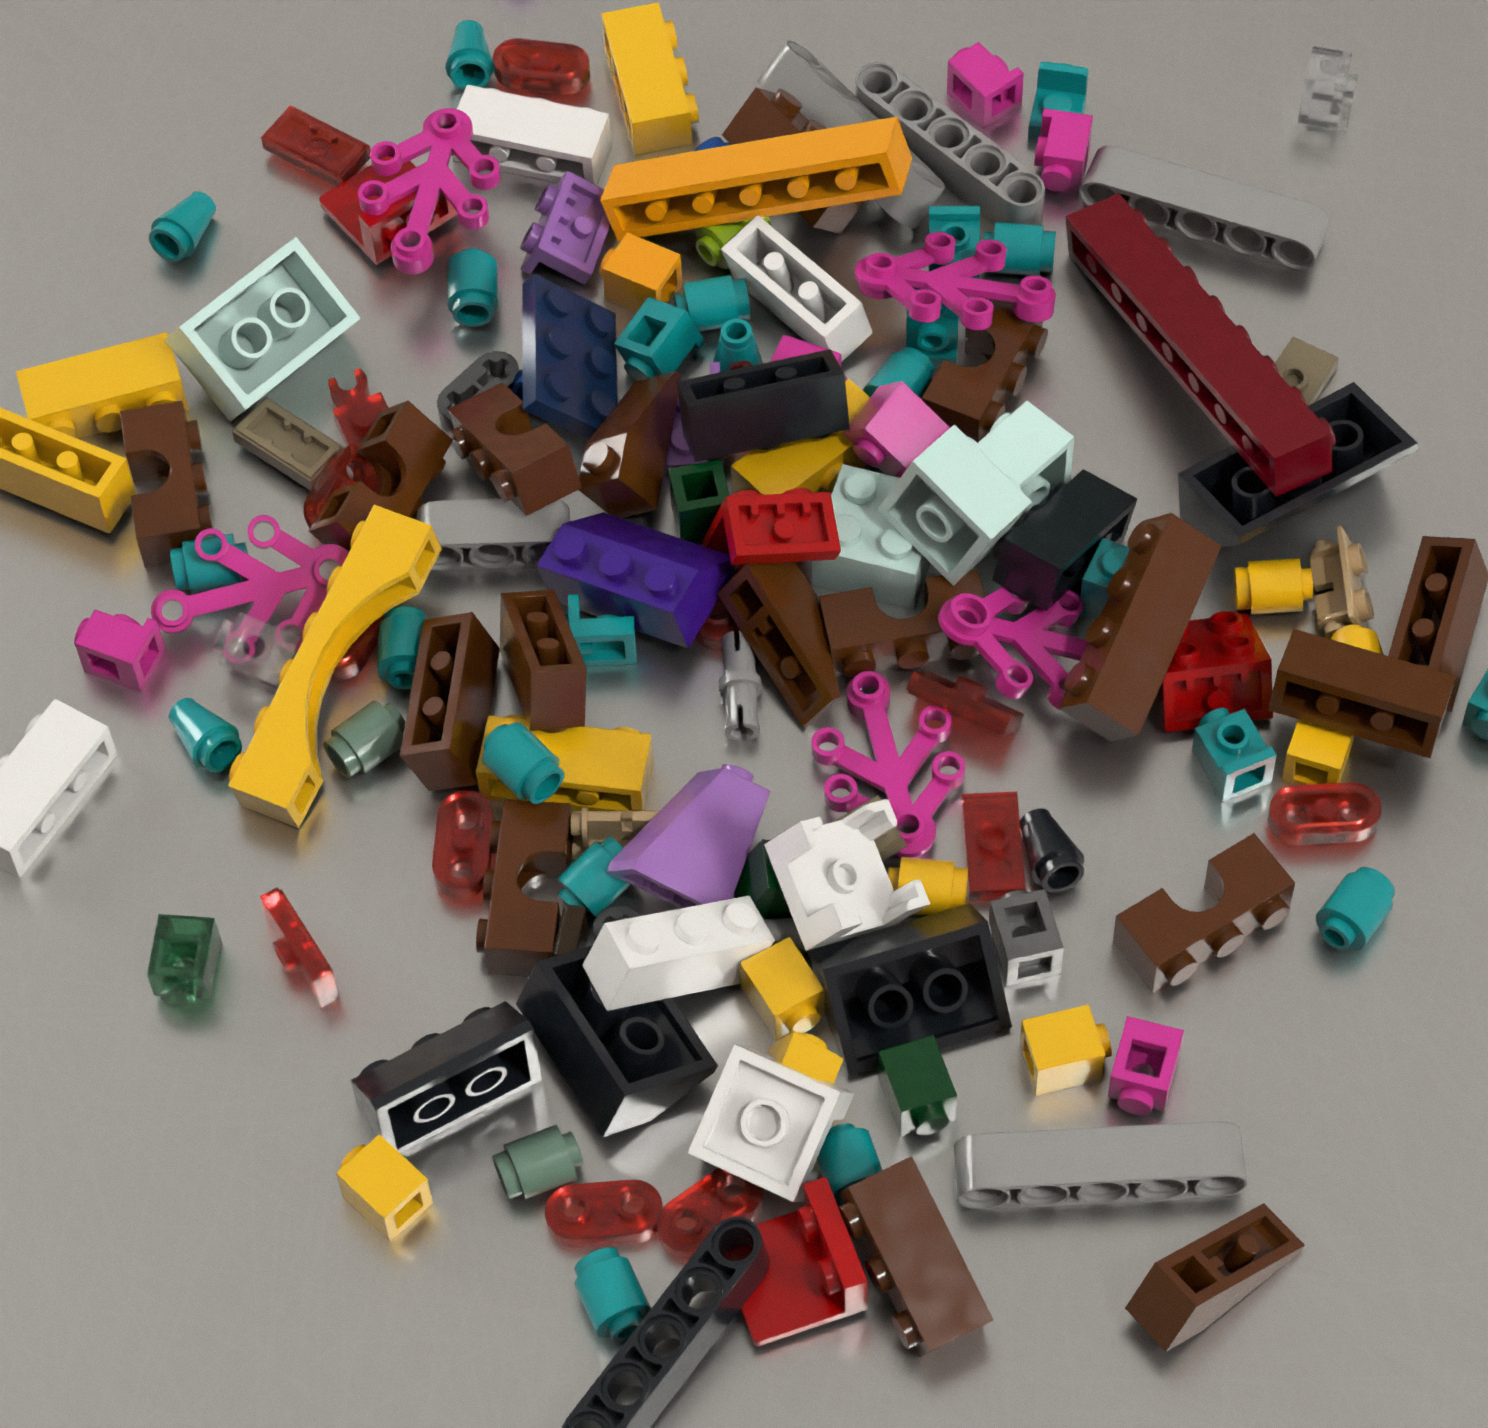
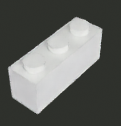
M466 86L457 109L466 113L472 121L473 136L470 141L482 155H490L496 158L499 162L500 171L558 183L566 171H569L597 186L612 147L609 113L599 112L587 107L580 108L550 102L543 98H531L506 93L495 88ZM455 155L452 156L454 162L461 163Z
M759 215L721 249L734 280L744 278L747 291L806 342L841 353V362L873 333L862 302Z
M54 699L43 714H37L30 721L24 738L12 753L6 754L0 759L1 869L21 878L118 755L108 726Z
M744 896L604 923L582 966L603 1005L609 1011L741 984L740 962L771 947L775 939L751 897Z

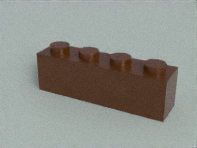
M1173 513L1144 520L1132 531L1127 543L1130 550L1123 566L1109 581L1106 591L1109 597L1101 615L1088 628L1085 637L1088 644L1080 662L1071 669L1064 683L1066 693L1058 709L1109 741L1139 736L1222 547Z

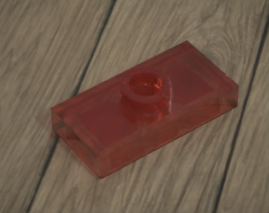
M291 105L261 137L263 149L334 186H338L356 175L371 158L370 145Z
M928 670L914 671L906 687L909 694L1001 735L1018 731L1024 713L986 697L988 691L986 686L961 676L957 677L956 682H952Z
M1017 791L962 794L961 808L966 868H969V901L997 900L1008 892L1026 890Z
M277 887L260 896L267 923L278 939L272 942V946L285 970L290 972L297 969L320 1007L338 999L337 994L339 992L333 969L282 889L279 890Z

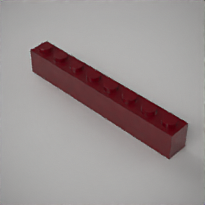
M1116 194L1065 216L1068 252L1071 258L1276 497L1332 472V448L1335 447L1336 440L1328 421L1323 417L1318 418L1311 411L1301 391L1296 386L1290 387L1280 376L1272 358L1268 355L1263 356L1256 349L1246 329L1242 325L1236 326L1225 314L1220 300L1215 295L1209 296L1199 284L1192 268L1183 266L1173 255L1167 240L1164 237L1158 238L1148 227L1147 221L1139 209L1133 210L1120 194Z

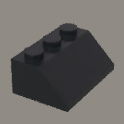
M970 903L808 951L813 973L825 990V1016L840 1057L844 1059L843 1065L848 1076L878 1068L879 1051L934 1035L937 1045L941 1049L1012 1027L988 921Z
M591 945L537 961L516 1005L522 1015L529 1020L537 1038L602 1137L650 1122L712 1075L717 1069L718 1064L673 998L607 1011L582 966L593 946Z
M504 1001L493 1008L483 1007L473 1011L461 1024L442 1034L432 1033L422 1037L414 1043L410 1050L391 1060L382 1059L369 1064L361 1071L359 1076L351 1079V1084L357 1106L374 1136L376 1137L380 1134L399 1153H402L542 1081L534 1029L527 1018Z

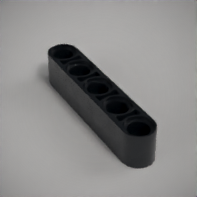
M730 1217L722 1220L712 1229L569 1414L562 1428H650L768 1272L770 1258L759 1228L751 1220L744 1217ZM743 1244L753 1247L751 1254L740 1261H730L725 1258L728 1251L737 1245ZM712 1291L717 1294L714 1302L708 1307L695 1309L689 1306L692 1298L698 1293ZM671 1338L680 1341L678 1349L673 1354L666 1357L653 1355L656 1345L662 1340ZM630 1386L643 1388L641 1397L635 1403L630 1405H619L616 1403L619 1393Z

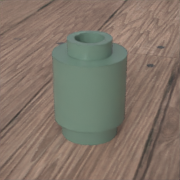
M373 700L331 730L332 737L325 741L323 746L331 762L346 778H351L356 773L364 775L402 747L406 722L392 704L388 703L383 706L378 701Z
M556 1124L504 1144L503 1152L492 1155L498 1178L508 1200L520 1195L526 1200L577 1179L575 1167L584 1164L573 1133L570 1131L561 1134Z

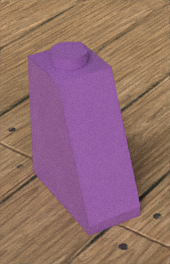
M723 764L719 769L697 772L610 861L607 873L679 908L732 899L770 790L752 782L754 776L749 771L730 764Z

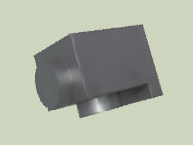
M1015 890L1004 894L997 900L990 901L989 925L1004 971L1003 978L1006 986L1060 975L1064 947L1046 890L1034 892Z

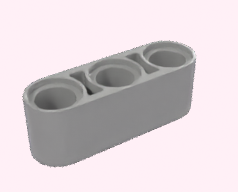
M502 499L441 500L423 504L417 510V520L432 525L442 548L431 569L432 571L537 568V563L562 524L570 522V509L562 500H557L526 516L511 500L508 502H504Z

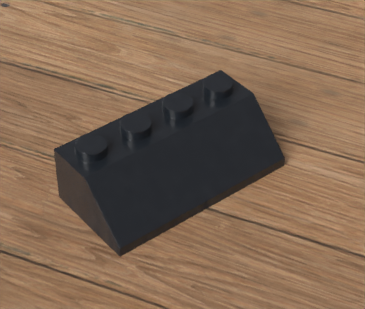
M1353 382L1308 405L1318 418L1323 417L1328 421L1334 432L1336 444L1332 448L1331 473L1276 497L1236 449L1230 446L1178 473L1180 518L1222 547L1240 545L1418 451V443Z

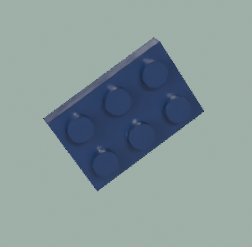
M534 274L522 284L523 410L589 440L617 405L616 347L614 346L616 341V313Z

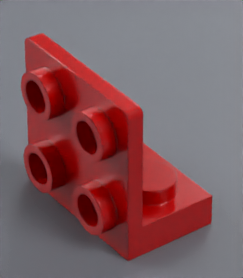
M383 157L380 160L387 161L393 157ZM411 161L403 163L399 172L391 176L377 174L373 170L372 165L319 198L321 208L376 265L392 256L391 242L401 229L407 227L418 190L390 204L384 213L368 215L360 208L358 189L363 183L370 180H378L385 184L416 168ZM441 192L428 233L458 215L457 211ZM371 196L367 199L376 200L380 198V196Z
M794 488L782 494L760 495L755 490H743L731 496H726L702 540L704 547L716 551H729L731 565L836 560L841 552L831 493H812L807 488Z
M1221 611L1214 613L1210 618L1190 620L1159 688L1161 724L1165 732L1195 729L1199 727L1200 720L1206 714L1218 708H1226L1230 714L1245 709L1252 721L1273 718V712L1268 711L1273 691L1272 659L1247 614Z
M826 1177L805 1183L803 1207L798 1208L797 1211L756 1224L770 1258L769 1269L765 1278L740 1309L755 1346H762L868 1309V1281ZM743 1244L737 1245L728 1251L725 1258L730 1261H740L751 1254L753 1247Z

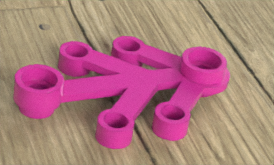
M454 108L437 110L425 119L423 132L398 145L390 141L379 142L370 151L372 168L381 176L396 174L401 169L403 163L430 151L427 162L385 184L378 180H370L363 183L358 189L360 208L368 215H380L389 208L390 204L418 190L407 227L401 229L391 242L393 263L402 273L419 274L426 271L433 263L432 241L427 234L440 192L457 211L459 222L463 227L471 230L479 229L485 226L489 220L486 199L477 194H470L448 167L451 156L455 155L469 170L472 185L480 190L492 189L501 180L497 159L490 155H482L470 141L473 136L472 121L461 110ZM383 157H393L387 161L380 160ZM484 170L491 171V173L486 175L478 174ZM371 196H380V198L376 200L367 199ZM474 209L480 211V212H478V213H476V214H467V213H466V212H468L469 210H474Z
M933 232L925 237L924 248L896 258L887 253H874L861 259L855 266V279L859 283V289L864 295L875 299L893 297L909 310V315L912 319L919 322H933L937 320L940 316L941 302L961 318L960 321L963 326L971 330H984L991 326L994 306L987 299L1013 302V313L1018 318L1028 322L1046 321L1054 313L1056 293L1052 288L1051 282L1044 277L1027 276L1021 280L1019 285L971 278L984 272H996L1004 268L1007 248L997 240L988 239L978 242L974 256L932 271L919 270L931 264H947L954 259L955 238L944 232Z
M260 515L252 519L248 525L247 532L250 542L260 549L271 547L301 566L277 572L227 543V539L221 531L213 528L205 529L198 534L195 540V549L198 556L206 562H218L248 579V581L189 596L182 591L174 589L163 591L152 602L151 617L153 620L158 621L161 631L168 634H178L191 626L194 617L254 602L238 631L229 635L222 647L223 655L230 664L243 666L253 659L255 643L284 594L306 589L292 618L282 621L275 631L276 643L282 650L291 653L297 652L303 642V630L308 618L312 613H318L327 596L329 580L324 579L320 575V566L326 561H334L339 566H342L349 551L335 544H324L313 549L280 530L279 524L271 516ZM257 524H270L275 531L272 539L266 542L257 540L253 534ZM208 536L219 538L222 542L221 550L215 555L205 554L201 549V543L204 538ZM169 601L179 602L183 607L182 616L175 621L167 620L162 615V608ZM288 626H295L302 633L301 641L294 646L286 645L281 640V633ZM241 639L248 643L250 650L245 658L235 659L230 656L228 648L232 641Z
M1003 586L984 598L970 593H962L943 604L938 614L941 629L953 641L962 645L974 646L999 673L996 678V687L1001 694L1011 699L1023 697L1033 682V673L1028 666L1015 661L998 641L1012 644L1050 685L1047 691V698L1052 706L1056 709L1059 708L1065 695L1062 690H1065L1064 683L1068 673L1050 654L1080 661L1088 643L1084 639L1048 631L1047 629L1056 624L1065 627L1072 626L1077 621L1084 609V603L1078 594L1069 590L1047 611L1040 607L1015 622L996 618V616L1004 611L1011 614H1020L1025 611L1030 601L1017 595L1019 598L1013 596L1011 593L1014 592ZM1010 677L1015 678L1019 683L1014 682Z
M864 671L854 676L847 685V707L852 715L865 720L876 761L847 747L844 744L842 733L837 729L829 727L819 729L814 733L811 740L812 756L821 765H834L885 792L886 798L889 799L897 819V828L913 826L918 829L910 834L900 831L907 847L895 853L894 856L900 859L901 857L918 858L926 853L934 844L936 825L932 817L951 789H955L963 783L965 779V761L955 752L946 751L938 754L932 762V780L912 804L908 785L935 746L950 736L951 715L947 709L938 705L928 706L923 709L919 715L918 732L899 757L886 714L890 706L889 683L876 672ZM872 688L877 691L873 694H864L860 690ZM931 720H938L944 726L932 729L926 723ZM831 742L837 748L832 751H824L819 746L822 743ZM945 766H952L958 772L953 775H945L939 770ZM835 774L825 782L824 800L826 805L833 811L849 813L871 800L857 793V783L849 775ZM838 788L848 790L850 794L846 797L838 798L832 795V792Z

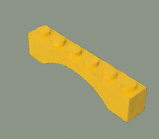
M377 505L373 506L366 521L362 520L357 524L351 538V550L343 565L333 570L327 584V596L318 613L314 612L308 618L303 630V642L295 658L289 659L284 664L279 675V688L270 706H264L259 712L254 724V736L246 752L240 753L231 766L228 787L242 807L298 829L300 828L323 783L318 760L317 726L322 699L332 674L348 648L373 622L395 606L420 593L442 550L432 525Z

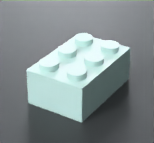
M294 237L178 327L165 341L227 419L232 421L361 318L298 238Z

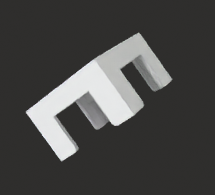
M889 799L869 803L842 820L822 825L823 822L820 816L800 821L764 844L806 951L893 926L930 904L923 884L919 879L913 880L894 891L874 842L876 838L897 826V819Z
M734 1044L688 1154L792 1202H803L804 1184L819 1178V1174L811 1171L833 1120L844 1119L855 1093L831 1082L819 1081L775 1061L774 1056L752 1046Z

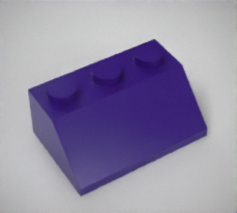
M602 512L563 523L536 566L547 589L555 590L560 604L568 606V595L579 594L581 611L597 617L608 614L618 617L634 616L635 630L689 649L719 599L717 593L731 580L739 565H731L730 555Z

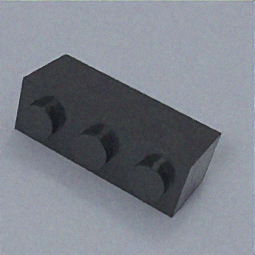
M831 349L676 382L683 437L695 462L723 460L731 454L755 449L771 450L779 447L782 443L806 438L822 439L834 432L850 429L845 375Z
M1083 469L1067 484L1059 483L1051 493L1049 500L1041 507L1034 505L1016 529H1010L998 540L994 549V557L998 558L992 581L1047 611L1084 577L1102 538L1119 544L1125 539L1138 498Z

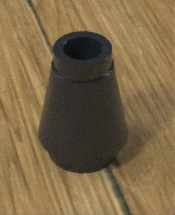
M1039 808L1026 813L1021 818L1019 827L1022 831L1033 881L1042 885L1046 891L1054 893L1062 892L1075 886L1084 875L1083 853L1047 809Z

